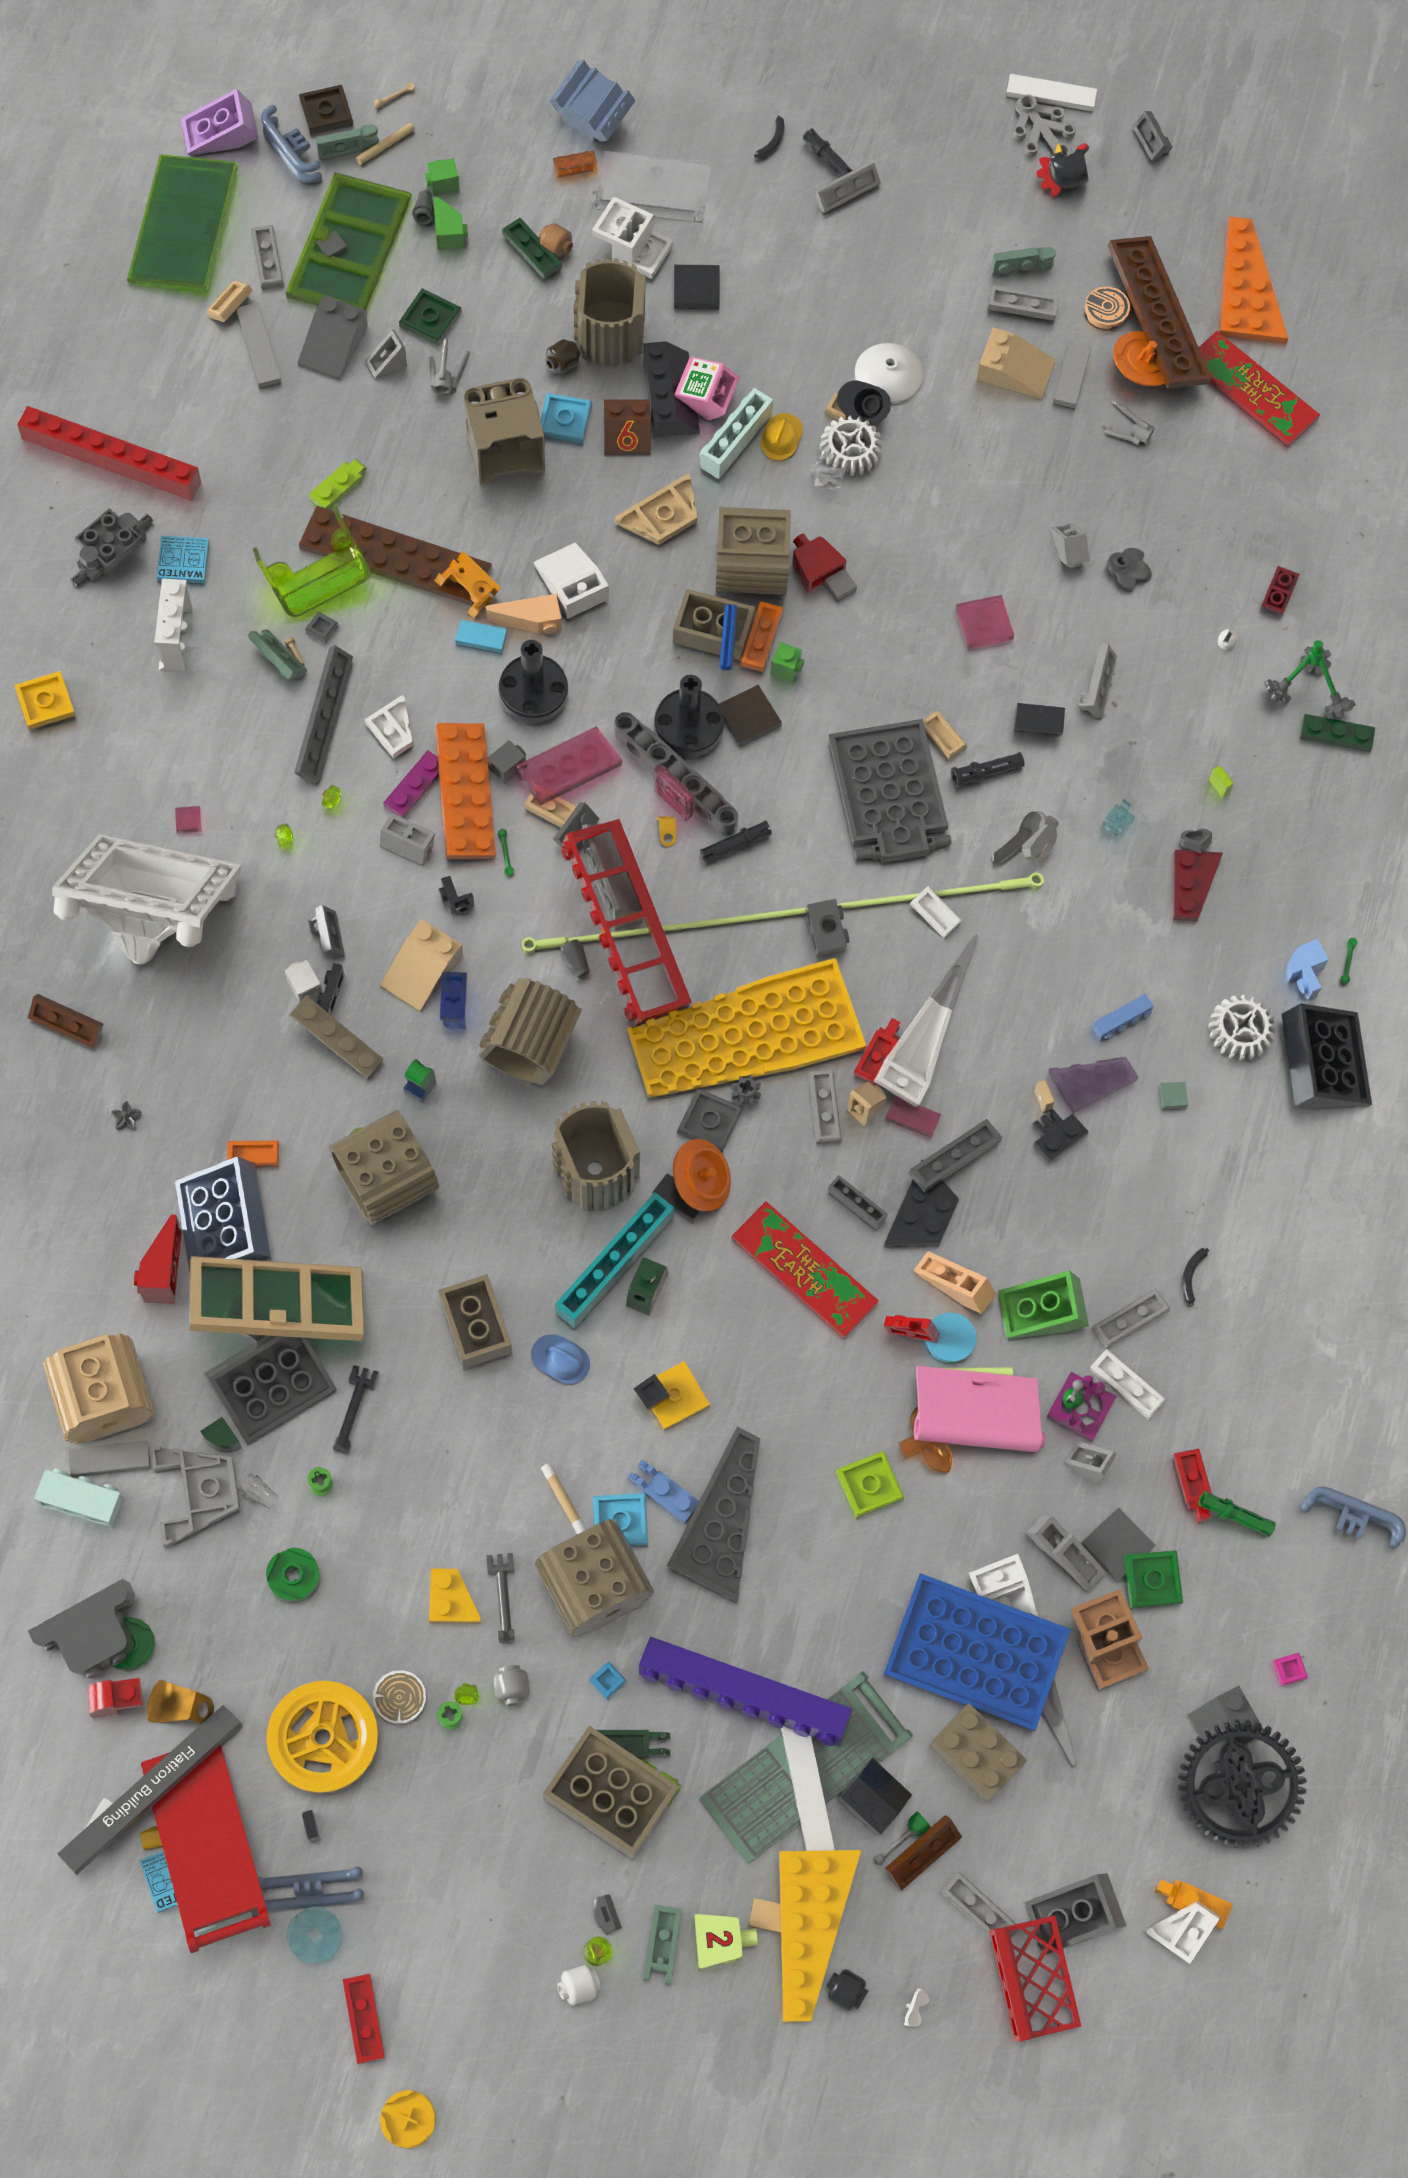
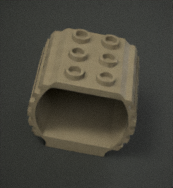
M605 258L603 262H600V259H597L594 264L588 262L586 263V268L581 271L580 280H576L574 340L578 341V348L582 353V358L587 360V357L590 358L593 364H596L597 361L600 362L601 366H605V363H609V366H614V363L623 365V361L628 360L629 363L633 361V357L636 354H642L646 275H641L634 264H632V267L629 266L628 261L623 260V263H620L619 259L614 258V261H610V258Z
M719 507L716 592L787 595L791 510Z
M519 978L514 985L510 983L508 988L503 991L498 1001L502 1005L499 1006L497 1012L494 1011L489 1021V1025L492 1027L489 1028L487 1033H484L479 1043V1047L482 1048L479 1056L483 1062H487L490 1067L498 1069L497 1071L501 1073L504 1072L529 1084L535 1083L542 1086L554 1075L582 1009L575 1004L576 1002L573 999L570 1000L567 995L559 993L560 991L550 988L551 986L543 985L538 981H531L529 978Z
M592 1101L588 1106H586V1103H581L578 1109L576 1106L571 1107L569 1114L567 1111L562 1113V1120L560 1121L558 1118L555 1121L554 1142L551 1145L554 1159L552 1163L557 1175L561 1173L562 1187L566 1196L571 1195L573 1202L580 1205L582 1210L588 1211V1207L593 1208V1211H599V1207L607 1210L610 1204H613L614 1207L617 1206L618 1200L622 1199L623 1202L627 1199L628 1191L631 1195L634 1191V1180L640 1176V1151L621 1108L613 1109L609 1107L607 1102L601 1101V1105H597L596 1101ZM593 1162L601 1164L602 1171L597 1175L589 1173L587 1169L589 1164Z
M398 1110L329 1146L331 1157L343 1182L364 1218L367 1219L371 1226L440 1188L429 1159Z
M615 1519L599 1523L552 1547L547 1552L541 1554L534 1563L567 1629L573 1637L591 1633L637 1609L639 1605L646 1602L654 1593L647 1576Z

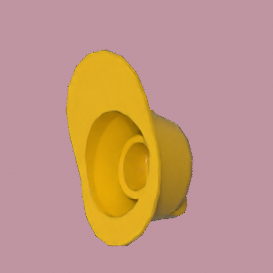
M780 413L771 417L761 438L762 452L772 460L781 461L791 457L796 451L802 436V422L796 416L789 413Z

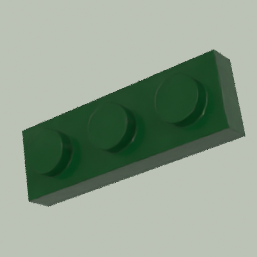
M518 218L502 229L503 236L543 279H546L562 268V262L549 249L540 244V238L521 218Z
M1304 714L1300 739L1371 752L1375 727Z

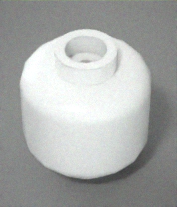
M586 1965L565 1970L562 1973L561 1982L558 1983L561 1999H567L569 2004L573 2006L593 2001L597 1996V1992L601 1989L595 1969L591 1970Z

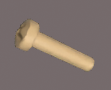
M293 637L284 641L285 645L290 647L294 657L304 665L305 663L294 644L295 639Z

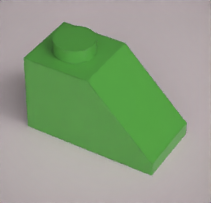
M434 197L437 249L464 247V238H468L467 224H463L462 214L439 197Z

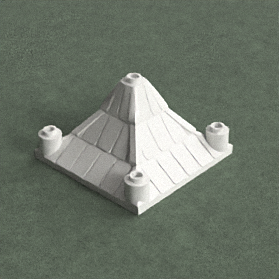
M99 834L53 885L52 896L55 897L53 912L62 920H72L79 915L80 906L87 908L89 914L112 931L115 941L127 958L136 964H146L153 959L163 941L175 932H177L176 939L183 946L193 947L201 942L203 922L208 913L211 912L219 900L228 901L235 896L237 877L241 872V864Z

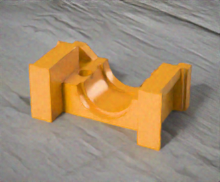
M463 551L457 558L459 563L453 559L449 565L450 567L442 575L439 573L434 581L442 586L450 578L453 582H458L464 586L474 602L467 613L474 619L479 611L493 599L489 593L491 592L495 596L501 587Z

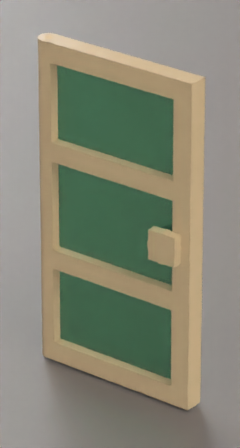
M191 1256L189 1260L190 1331L363 1341L361 1267Z

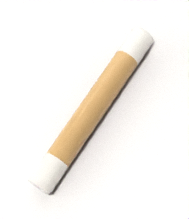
M548 1463L542 1466L541 1470L576 1533L579 1534L587 1530L551 1464Z

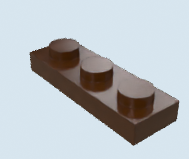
M40 994L33 996L27 1017L92 1048L98 1045L104 1025Z
M945 1815L885 1869L895 1885L903 1890L959 1841L962 1836L953 1821Z

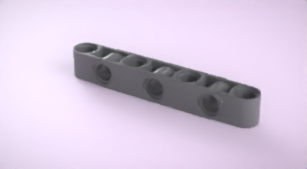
M622 712L615 717V737L635 758L718 833L729 836L736 832L738 812L712 785L634 715ZM623 725H627L630 728L622 729L620 727ZM661 756L664 759L656 760L654 757ZM690 787H695V788H697L698 790L695 791V792H692V791H689L688 788H690ZM723 819H730V820H732V822H731V823H724L722 820H723Z

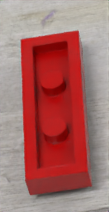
M365 1974L342 1979L357 2064L385 2059L371 1975Z

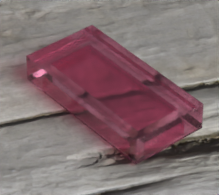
M895 1095L885 1120L932 1138L941 1114L920 1105L915 1107Z

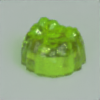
M288 824L279 825L275 829L274 835L278 840V846L290 847L293 843L292 830Z
M467 1683L458 1686L454 1693L455 1701L463 1705L474 1704L480 1698L477 1687Z

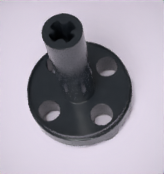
M525 641L521 646V656L511 661L503 670L499 681L500 701L508 714L527 726H533L550 720L564 708L568 701V681L566 675L556 661L543 655L542 645L538 641ZM514 685L515 687L508 689L505 686ZM558 690V691H561L562 693H561V694H554V693H552V692ZM527 709H534V710H535V711L532 712V713L526 712Z
M692 674L684 676L680 681V689L671 692L660 702L654 718V733L673 751L686 760H695L699 756L711 751L719 743L724 729V717L720 705L710 694L702 691L700 678ZM713 720V721H716V722H718V723L715 724V725H712V724H709L708 722ZM668 723L670 726L663 727L660 724ZM693 743L696 746L687 747L686 744Z

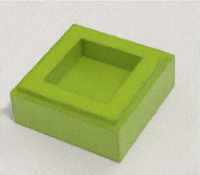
M1219 765L1212 770L1209 780L1221 797L1224 798L1230 794L1234 782L1222 766Z

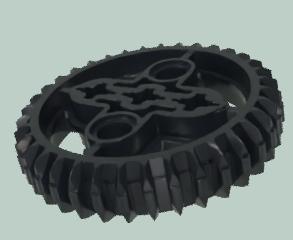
M1235 1719L1234 1728H1230L1229 1722L1224 1721V1730H1220L1218 1724H1215V1734L1211 1735L1210 1731L1206 1729L1204 1730L1207 1737L1206 1740H1203L1200 1736L1196 1737L1200 1746L1189 1745V1749L1194 1752L1193 1755L1184 1753L1183 1756L1189 1761V1764L1180 1763V1768L1187 1771V1773H1179L1178 1779L1186 1781V1783L1178 1784V1790L1187 1792L1179 1797L1181 1801H1189L1183 1806L1184 1811L1193 1810L1188 1815L1190 1821L1198 1819L1195 1827L1201 1829L1203 1826H1206L1203 1831L1206 1837L1213 1831V1841L1217 1842L1223 1836L1224 1846H1227L1230 1839H1233L1234 1848L1239 1847L1240 1841H1243L1245 1848H1249V1840H1254L1256 1847H1259L1260 1838L1264 1837L1267 1844L1271 1842L1268 1836L1271 1833L1278 1839L1280 1837L1277 1831L1278 1828L1281 1827L1283 1831H1288V1827L1285 1824L1286 1820L1292 1824L1295 1823V1819L1290 1815L1291 1813L1300 1815L1301 1810L1295 1804L1303 1805L1305 1801L1297 1795L1306 1794L1307 1790L1298 1785L1305 1784L1307 1780L1305 1777L1298 1775L1304 1773L1305 1769L1303 1766H1295L1302 1761L1300 1756L1291 1757L1295 1754L1296 1749L1294 1747L1285 1749L1289 1744L1287 1738L1278 1742L1281 1737L1279 1731L1270 1736L1271 1726L1267 1725L1262 1732L1260 1722H1256L1254 1729H1252L1250 1720H1246L1245 1726L1241 1727L1239 1719ZM1235 1737L1255 1738L1268 1744L1281 1756L1286 1769H1282L1277 1763L1272 1761L1253 1763L1249 1748L1244 1743L1235 1741ZM1227 1740V1743L1221 1748L1219 1753L1222 1771L1206 1776L1201 1781L1199 1789L1195 1790V1774L1200 1760L1215 1744ZM1233 1748L1240 1756L1238 1757V1766L1230 1759L1232 1758ZM1245 1763H1247V1765H1248V1767H1249V1770H1250L1252 1773H1255V1779H1256V1782H1257V1784H1258V1786H1259V1787L1256 1788V1789H1255V1782H1254V1780H1253L1251 1774H1250L1249 1772H1246V1771H1245V1767H1244V1764H1245ZM1229 1767H1231L1233 1775L1230 1777L1228 1771ZM1271 1771L1276 1774L1275 1780L1271 1783L1261 1781L1262 1775L1265 1772ZM1239 1775L1247 1782L1245 1783L1244 1793L1238 1785ZM1228 1778H1229V1785H1230V1787H1231V1790H1232L1233 1794H1234L1235 1796H1237V1795L1239 1796V1800H1240V1803H1239V1804H1237V1802H1236V1800H1235V1797H1234L1233 1795L1229 1794V1788H1228V1785H1227V1783H1226V1781H1225V1780H1227ZM1285 1778H1289V1794L1283 1809L1271 1822L1258 1828L1257 1825L1263 1820L1265 1815L1263 1796L1279 1791L1283 1787ZM1219 1784L1223 1787L1220 1795L1213 1796L1208 1793L1210 1786ZM1251 1792H1255V1800H1253ZM1202 1798L1205 1803L1211 1806L1230 1804L1236 1821L1241 1825L1249 1827V1830H1232L1217 1824L1203 1811L1198 1799ZM1246 1801H1248L1253 1809L1251 1819L1245 1812Z

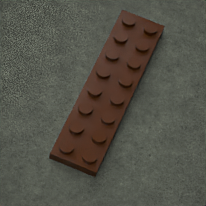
M1152 237L1110 240L1108 244L1109 251L1148 343L1150 341L1157 343V347L1154 350V358L1167 389L1209 384L1212 377Z
M316 506L299 542L300 549L471 606L474 604L469 592L460 583L453 582L449 578L440 586L434 581L439 573L442 575L450 567L449 565L453 559L459 563L457 558L461 553ZM469 556L488 575L490 574L492 563Z

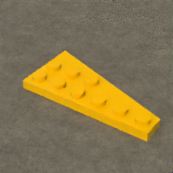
M861 1850L779 1851L783 2022L812 2020Z

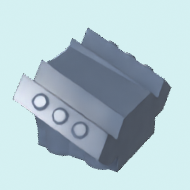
M585 60L576 62L550 99V103L558 113L563 115V122L592 142L596 139L601 142L608 141L635 103V99L629 90L623 91L617 82H613L603 76L597 68L590 69Z

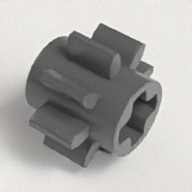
M739 1076L738 1084H731V1089L736 1091L732 1094L731 1099H737L741 1107L743 1104H749L753 1107L754 1099L760 1100L761 1093L758 1092L761 1083L755 1084L753 1076L744 1079L742 1076ZM745 1089L750 1090L747 1092V1094L742 1093L745 1091Z

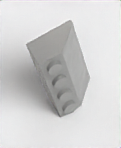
M585 824L582 825V829L595 825ZM610 831L582 841V847L593 874L623 866ZM626 872L596 880L611 920L641 912ZM643 918L615 926L614 929L618 930L642 922Z

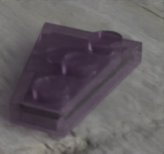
M1126 1057L1096 1061V1063L1085 1065L1074 1064L1071 1067L1060 1069L1055 1067L1048 1070L1049 1075L1073 1113L1138 1080V1075Z

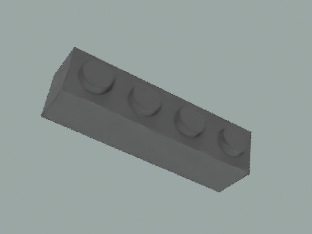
M838 1175L829 1185L828 1192L874 1229L877 1230L887 1219L888 1214L841 1176Z

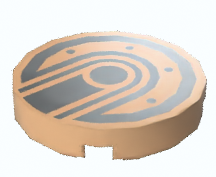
M1109 286L1099 287L1087 296L1084 310L1090 323L1102 329H1111L1112 327L1123 325L1127 320L1130 302L1125 293L1117 288Z

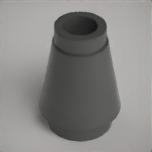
M427 190L419 192L412 211L414 220L418 224H429L435 216L432 194Z
M578 939L569 941L560 947L562 951L560 955L577 978L585 976L590 972L583 944H580Z

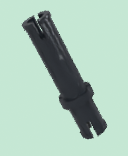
M813 128L803 135V140L813 148L814 154L817 157H821L840 177L853 171L832 150L831 144L828 141H824Z
M765 820L748 829L742 828L739 833L704 849H700L703 861L707 864L745 845L749 847L753 845L754 841L771 835L772 831L768 829L770 827L768 822Z

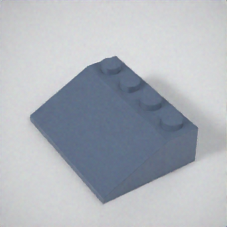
M237 1156L175 1181L189 1272L191 1256L258 1261L271 1258L254 1162ZM201 1266V1275L234 1268Z

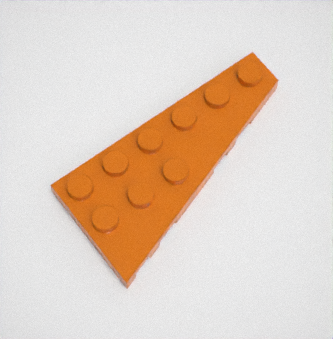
M1230 216L1227 228L1219 333L1228 337L1287 343L1288 335L1253 221L1248 218Z

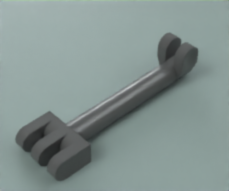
M507 1553L508 1564H503L502 1554H497L498 1565H493L492 1555H486L488 1575L496 1574L501 1628V1631H498L499 1643L510 1644L515 1641L514 1629H511L507 1573L514 1572L513 1553Z

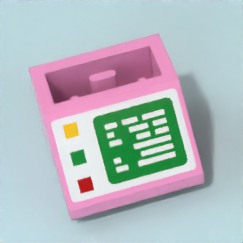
M690 357L674 396L707 421L725 415L740 376L722 363Z

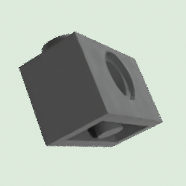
M836 899L807 904L805 913L815 956L845 951L846 943L850 941L847 929L842 927L841 920L844 919L842 906L837 905ZM825 922L831 923L834 926V931H824L822 924Z

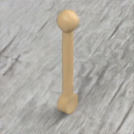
M407 83L406 88L382 100H375L374 106L381 108L384 103L406 92H414L415 85Z

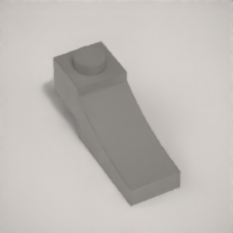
M1043 1514L1026 1532L1036 1545L1064 1568L1085 1591H1090L1106 1573L1075 1536L1068 1534L1052 1515Z

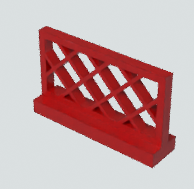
M1053 1915L989 1930L1014 2041L1021 2042L1039 2036L1082 2027L1056 1916ZM1050 1922L1052 1935L1046 1943L1034 1934L1040 1924ZM1034 1926L1031 1932L1025 1929ZM1021 1930L1028 1935L1021 1949L1012 1944L1010 1931ZM1032 1938L1045 1946L1037 1960L1025 1952ZM1053 1941L1055 1943L1056 1949L1051 1946ZM1048 1949L1058 1956L1059 1962L1054 1971L1041 1963ZM1014 1950H1016L1017 1952H1019L1016 1958H1015ZM1022 1955L1035 1963L1028 1977L1018 1971L1017 1964ZM1038 1966L1051 1974L1044 1988L1031 1980ZM1060 1968H1061L1062 1976L1058 1974V1971H1059ZM1020 1977L1025 1980V1982L1023 1983V1985H1022V1983H1021ZM1055 1977L1063 1981L1065 1985V1991L1061 1998L1048 1991ZM1029 1983L1042 1991L1034 2005L1027 2001L1024 1996V1991ZM1045 1994L1058 2002L1051 2015L1038 2008ZM1066 1997L1068 1998L1069 2004L1064 2002ZM1027 2005L1032 2008L1029 2013H1028ZM1061 2005L1071 2011L1073 2022L1062 2024L1054 2019ZM1035 2011L1048 2019L1042 2030H1032L1030 2019ZM1052 2022L1055 2023L1056 2025H1058V2026H1054V2027H1050V2028H1049V2026H1050V2024H1051Z

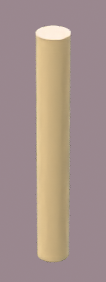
M408 123L357 156L356 161L359 165L364 164L415 131L414 126Z

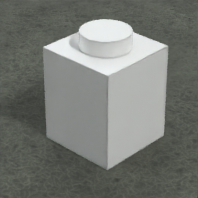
M307 960L295 962L285 970L287 981L299 1003L305 995L312 999L322 992L321 984Z

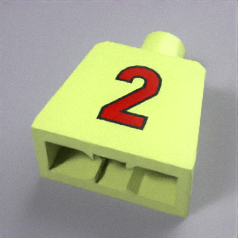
M694 1915L699 1971L740 1961L743 1958L742 1947L758 1946L756 1929L740 1930L739 1918Z

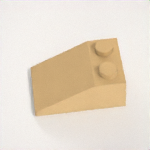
M992 327L979 364L977 380L1042 399L1056 359L1018 335Z
M421 919L405 940L382 980L380 987L421 1013L463 957L462 944Z

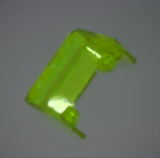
M337 505L333 506V510L342 528L336 530L331 536V544L335 552L293 573L290 566L285 562H275L267 566L258 548H253L257 564L284 611L289 616L299 617L364 583L370 576L368 563Z

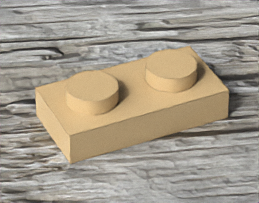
M537 785L524 803L525 809L560 828L577 807Z

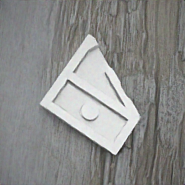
M403 695L365 719V724L392 758L413 746L406 702Z
M1196 1901L1150 1926L1146 1933L1190 1964L1219 1921L1220 1916L1199 1901Z

